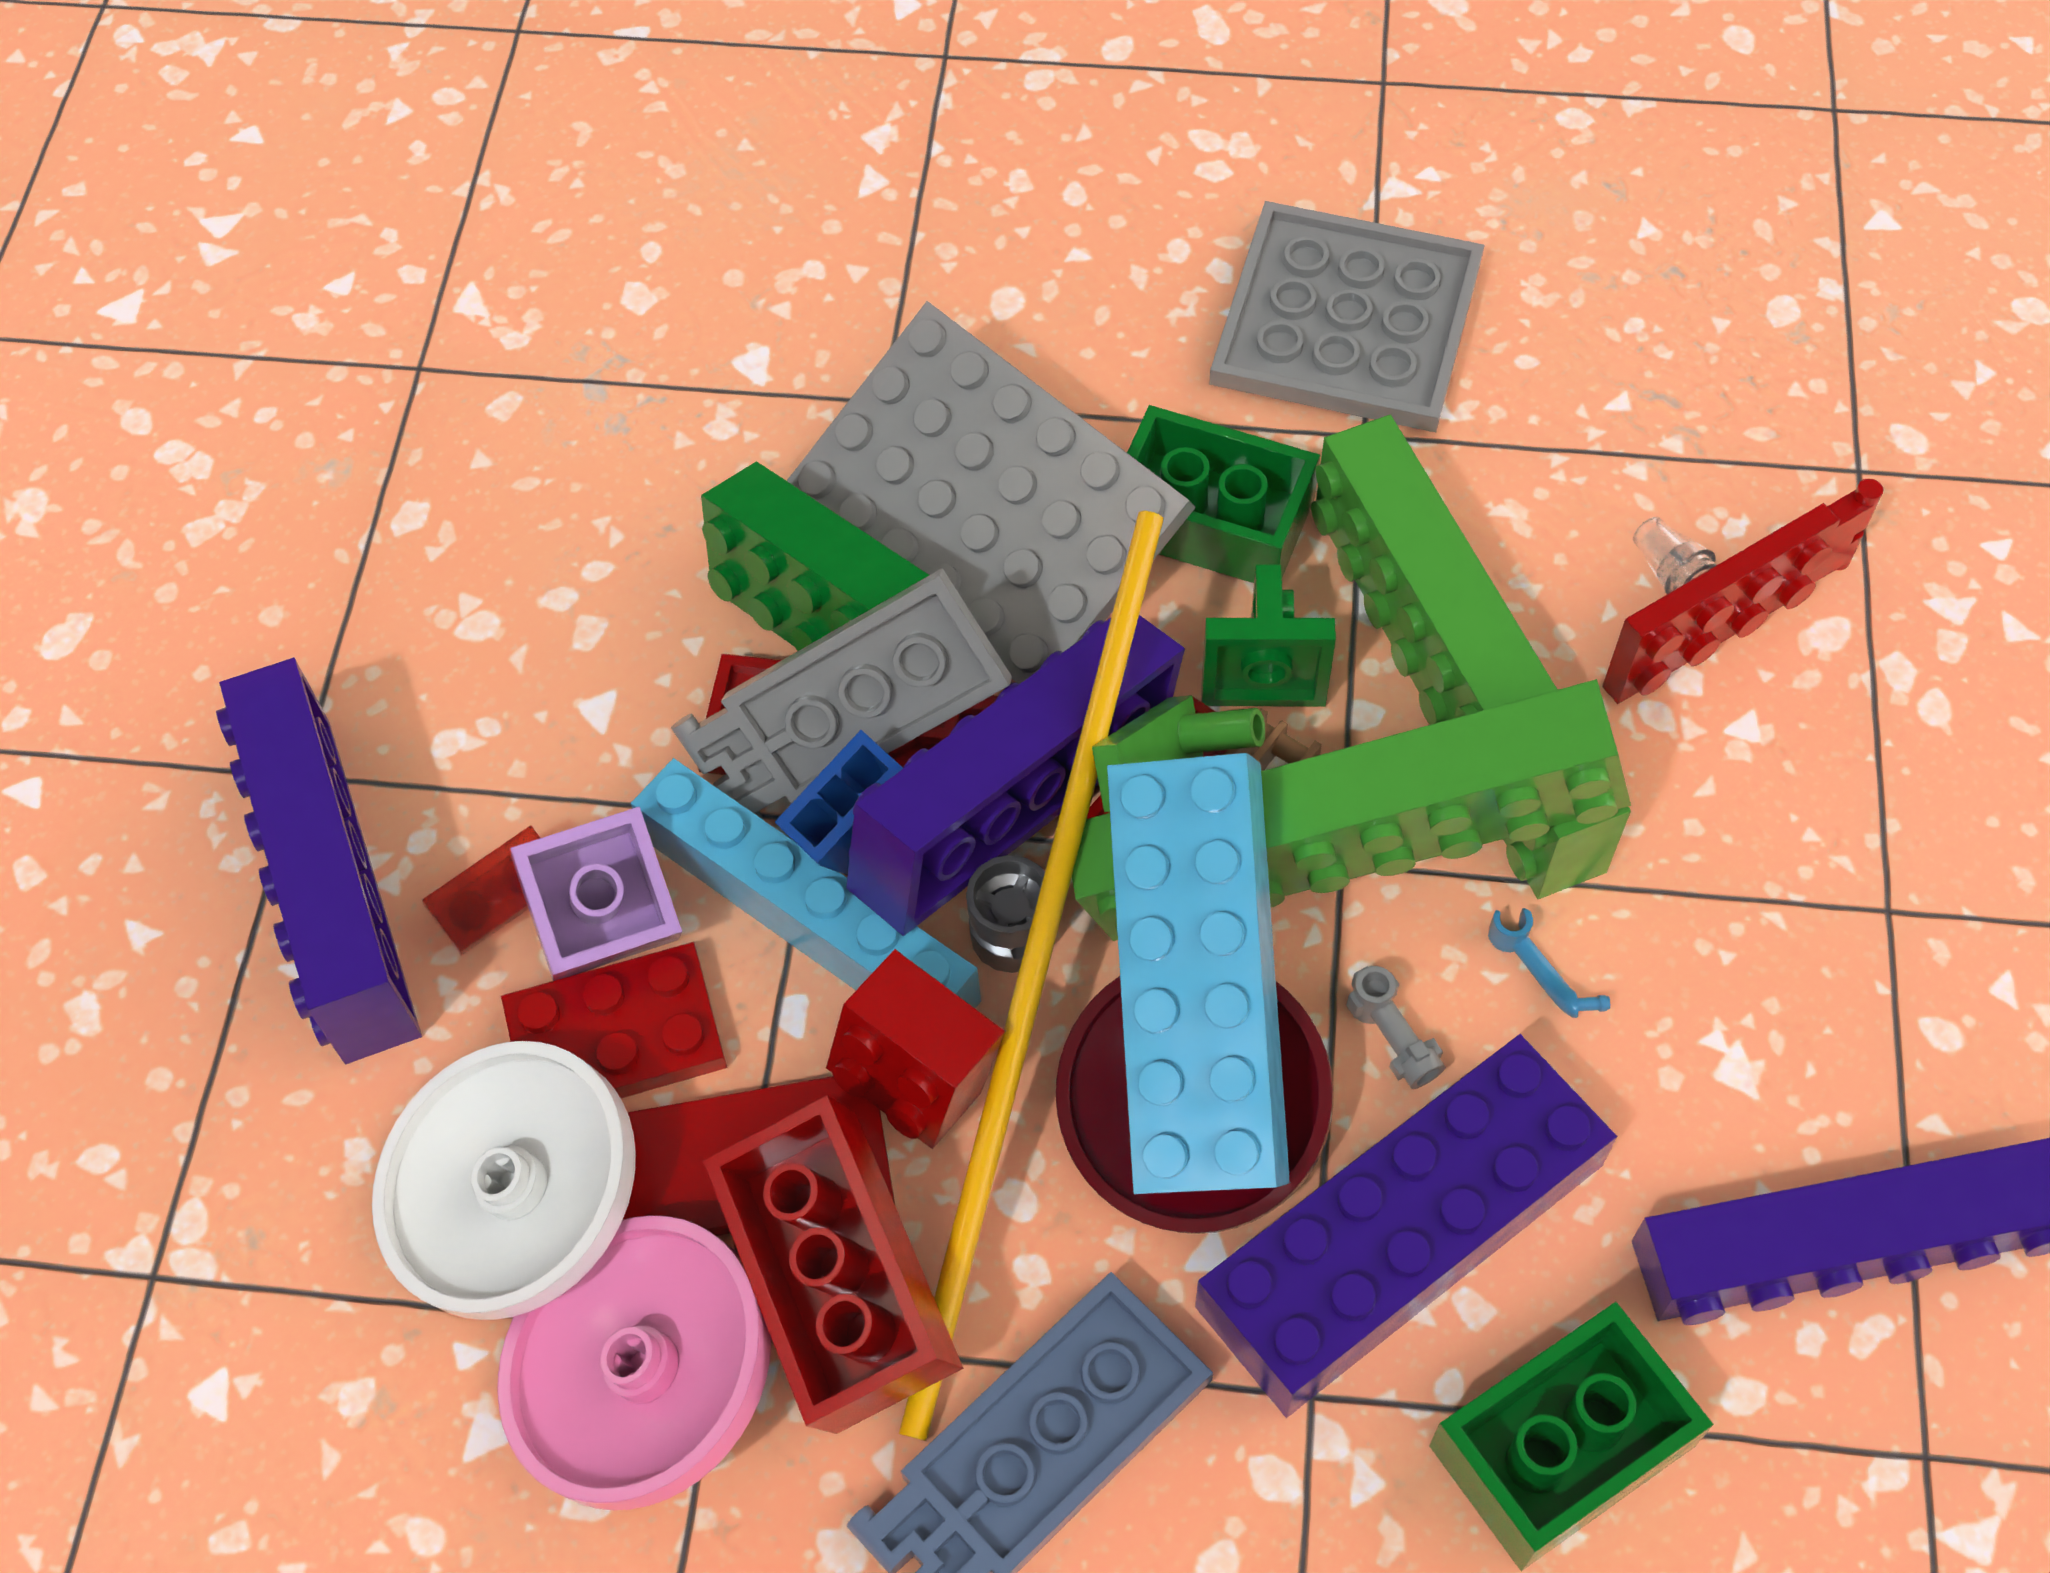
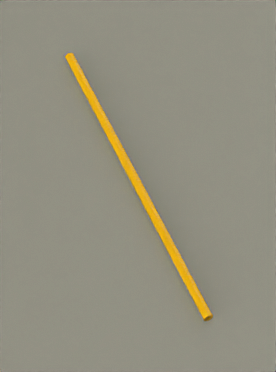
M1140 511L1135 523L1004 1027L1005 1034L996 1057L934 1296L952 1340L1097 780L1092 746L1108 737L1164 520L1161 515L1151 511ZM942 1380L908 1397L899 1434L927 1441Z

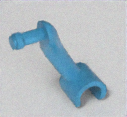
M1522 908L1518 931L1506 929L1501 924L1500 911L1496 910L1494 912L1488 932L1492 945L1503 952H1515L1553 1002L1564 1013L1572 1018H1577L1578 1011L1598 1010L1599 1012H1606L1610 1009L1609 996L1598 995L1597 997L1577 998L1576 992L1569 987L1528 937L1533 926V917L1528 909Z

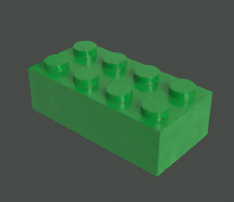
M757 461L701 495L704 520L702 532L706 540L709 565L707 577L712 590L720 599L726 602L730 601L753 617L761 628L773 631L793 645L797 651L929 576V574Z

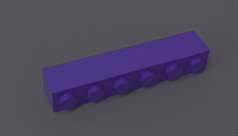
M2050 1138L1645 1217L1631 1242L1657 1321L1681 1317L1684 1325H1697L1723 1316L1725 1314L1724 1308L1750 1303L1753 1311H1767L1789 1304L1795 1299L1793 1294L1818 1289L1823 1298L1837 1297L1858 1290L1864 1285L1863 1280L1887 1276L1891 1284L1907 1283L1930 1274L1933 1271L1932 1266L1952 1262L1956 1263L1959 1270H1972L1999 1260L2001 1258L2000 1253L2022 1248L2028 1257L2049 1254Z

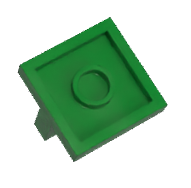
M1256 564L1251 618H1206L1201 702L1207 706L1326 707L1336 642L1335 618H1294V591L1282 590L1281 564Z

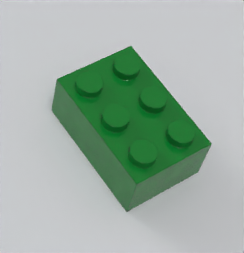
M1149 405L1127 453L1186 497L1196 507L1160 551L1159 555L1254 583L1256 564H1281L1283 577L1311 509V504L1315 499L1317 486L1316 466L1320 463V454Z
M1614 1302L1440 1422L1429 1447L1522 1572L1695 1448L1714 1424L1619 1304Z

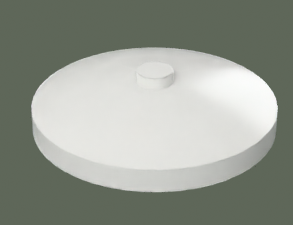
M516 1041L491 1045L458 1059L440 1071L417 1092L398 1117L385 1142L375 1173L372 1195L373 1225L381 1254L396 1279L419 1299L450 1314L477 1320H497L533 1311L548 1304L573 1287L592 1269L613 1240L629 1204L634 1183L636 1149L632 1125L623 1101L608 1080L592 1066L569 1051L541 1042Z

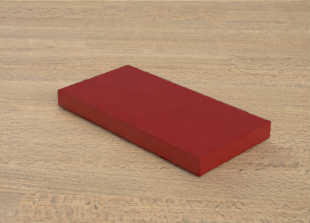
M831 1076L627 1112L634 1133L636 1166L633 1188L623 1220L643 1216H668L697 1224L715 1236L731 1234L703 1160L826 1095L857 1114L895 1204L881 1111L866 1098H858L848 1094Z

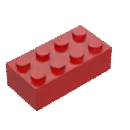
M826 1095L703 1160L805 1426L838 1434L964 1369L860 1121L854 1111Z

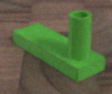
M1192 695L1169 697L1092 746L1104 812H1110L1107 765L1203 757V752L1261 747L1265 740V722L1261 711L1258 708L1196 714Z

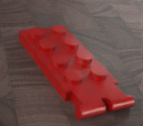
M1863 479L1859 482L1856 490L1828 506L1824 503L1820 504L1627 617L1602 685L1604 690L1617 704L1638 692L1642 696L1651 694L1667 681L1673 671L1688 663L1694 667L1703 663L1718 649L1720 643L1735 634L1739 638L1746 637L1758 629L1769 614L1782 606L1789 610L1800 605L1814 591L1816 587L1814 582L1834 570H1844L1849 566L1864 535V529L1868 526L1883 494L1882 484L1875 479Z

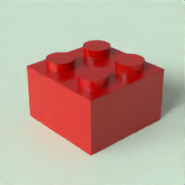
M894 949L843 1004L826 1069L832 1072L837 1084L848 1094L858 1098L864 1097L883 1111L890 1124L899 1133L910 1139L918 1138L933 1150L981 1094L1005 1031Z

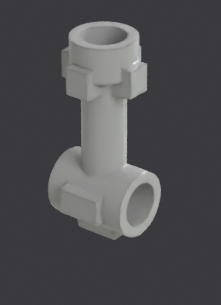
M1367 966L1355 972L1351 983L1353 991L1348 996L1346 1006L1354 1018L1363 1023L1376 1024L1397 1054V1057L1390 1062L1389 1067L1398 1081L1404 1078L1411 1089H1417L1437 1078L1446 1067L1440 1059L1443 1051L1434 1038L1425 1042L1419 1040L1393 1002V998L1397 995L1400 986L1394 975L1380 966Z

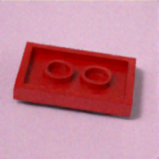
M694 942L501 995L510 1042H541L569 1051L603 1075L616 1090L620 1098L728 1068Z

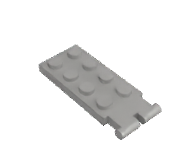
M941 568L726 692L721 700L725 708L700 723H698L693 714H689L677 721L671 729L702 774L722 766L726 775L714 782L713 786L761 819H764L759 810L784 796L792 803L860 730L865 732L886 753H889L1010 686L1012 676L949 577Z

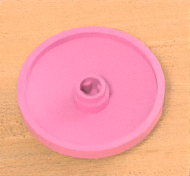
M643 1216L622 1220L604 1254L579 1282L548 1304L513 1317L505 1337L498 1370L497 1394L499 1413L505 1435L515 1456L538 1482L581 1505L605 1510H630L662 1502L685 1491L713 1470L730 1452L749 1424L760 1401L766 1383L771 1353V1336L739 1254L713 1233L683 1219L668 1216Z

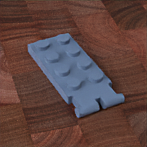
M1110 1272L901 1470L902 1478L908 1485L877 1514L869 1505L861 1508L849 1520L847 1528L888 1573L898 1572L912 1557L921 1565L915 1573H1018L1212 1381L1213 1372Z

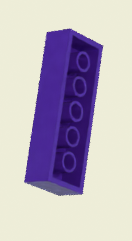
M1140 615L1108 736L1174 695L1185 648ZM1110 619L1095 622L1077 643L1064 652L1056 651L1052 653L1033 675L1020 684L1017 682L1010 684L989 707L976 716L968 715L956 724L949 736L929 750L924 748L917 751L907 761L901 771L883 784H872L858 797L853 807L854 819L851 846L848 852L849 867L846 889L902 936H905L968 886L969 879L979 866L992 858L1007 856L1060 815ZM1098 777L1096 780L1095 787L1099 784Z
M295 657L220 681L219 684L226 707L216 710V716L229 746L236 745L240 758L231 761L230 768L243 798L250 796L254 810L244 814V820L255 849L257 851L264 850L268 866L259 868V876L268 901L272 906L279 904L283 921L273 925L274 933L283 957L287 962L294 960L299 978L290 980L289 988L300 1017L302 1019L310 1018L319 1044L321 1046L331 1044L345 1065L421 1038V1030L333 731Z
M1519 1034L1199 1279L1195 1308L1281 1413L1288 1418L1603 1166L1618 1136L1534 1047Z

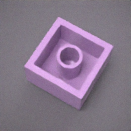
M640 806L510 848L512 861L553 981L679 940L682 929Z

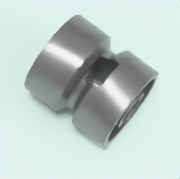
M1007 855L992 858L978 867L969 879L966 900L973 950L983 963L998 971L1019 972L1045 873L1040 865L1025 857Z

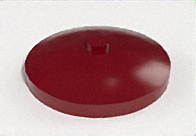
M1120 976L1106 985L1081 1012L1067 1037L1059 1060L1056 1077L1057 1116L1062 1137L1075 1166L1087 1183L1111 1206L1141 1223L1162 1230L1190 1234L1216 1233L1241 1227L1269 1214L1293 1195L1310 1175L1323 1151L1331 1127L1334 1108L1332 1070L1324 1043L1312 1019L1291 993L1277 981L1276 992L1290 1183L1276 1188L1134 1194Z

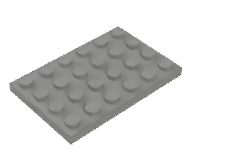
M928 301L922 306L787 479V482L927 574L931 575L943 568L1010 672L1012 679L1019 684L1037 672L1052 653L1066 651L1081 640L1086 631L1099 620L1106 621L1113 612L1135 523L1140 511L1155 512L1164 519L1154 555L1155 559L1196 508L1186 497Z

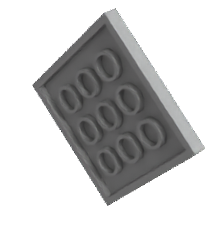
M1265 201L1210 369L1209 385L1374 420L1391 414L1397 425L1436 433L1485 244Z

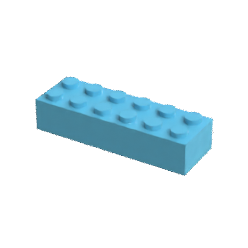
M1248 753L1107 765L1133 1193L1276 1188L1290 1183L1261 763Z

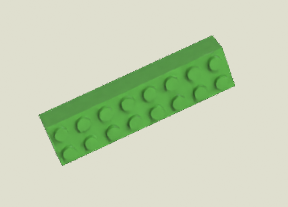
M1390 414L1324 437L1321 464L1316 466V479L1318 483L1316 501H1313L1311 504L1314 523L1321 535L1326 536L1329 534L1337 548L1338 563L1343 575L1349 582L1355 580L1364 595V607L1371 624L1376 629L1382 627L1391 643L1392 658L1397 670L1404 677L1410 676L1419 692L1420 707L1427 722L1431 725L1558 690L1392 415ZM1629 806L1620 808L1613 817L1597 823L1583 824L1574 820L1551 826L1549 831L1543 836L1528 841L1503 839L1507 845L1506 854L1509 865L1520 881L1527 880L1537 899L1603 875L1609 869L1631 810Z
M1597 679L1261 771L1271 908L1275 907L1285 900V896L1307 890L1315 893L1337 891L1346 887L1350 883V879L1372 873L1380 876L1402 874L1414 868L1415 862L1441 855L1448 859L1467 857L1481 850L1483 844L1506 838L1512 841L1536 839L1546 834L1551 826L1574 820L1583 824L1601 822L1613 817L1618 812V809L1631 806L1620 758ZM1110 813L1086 819L1072 874V882L1076 901L1112 941L1118 940L1111 820Z

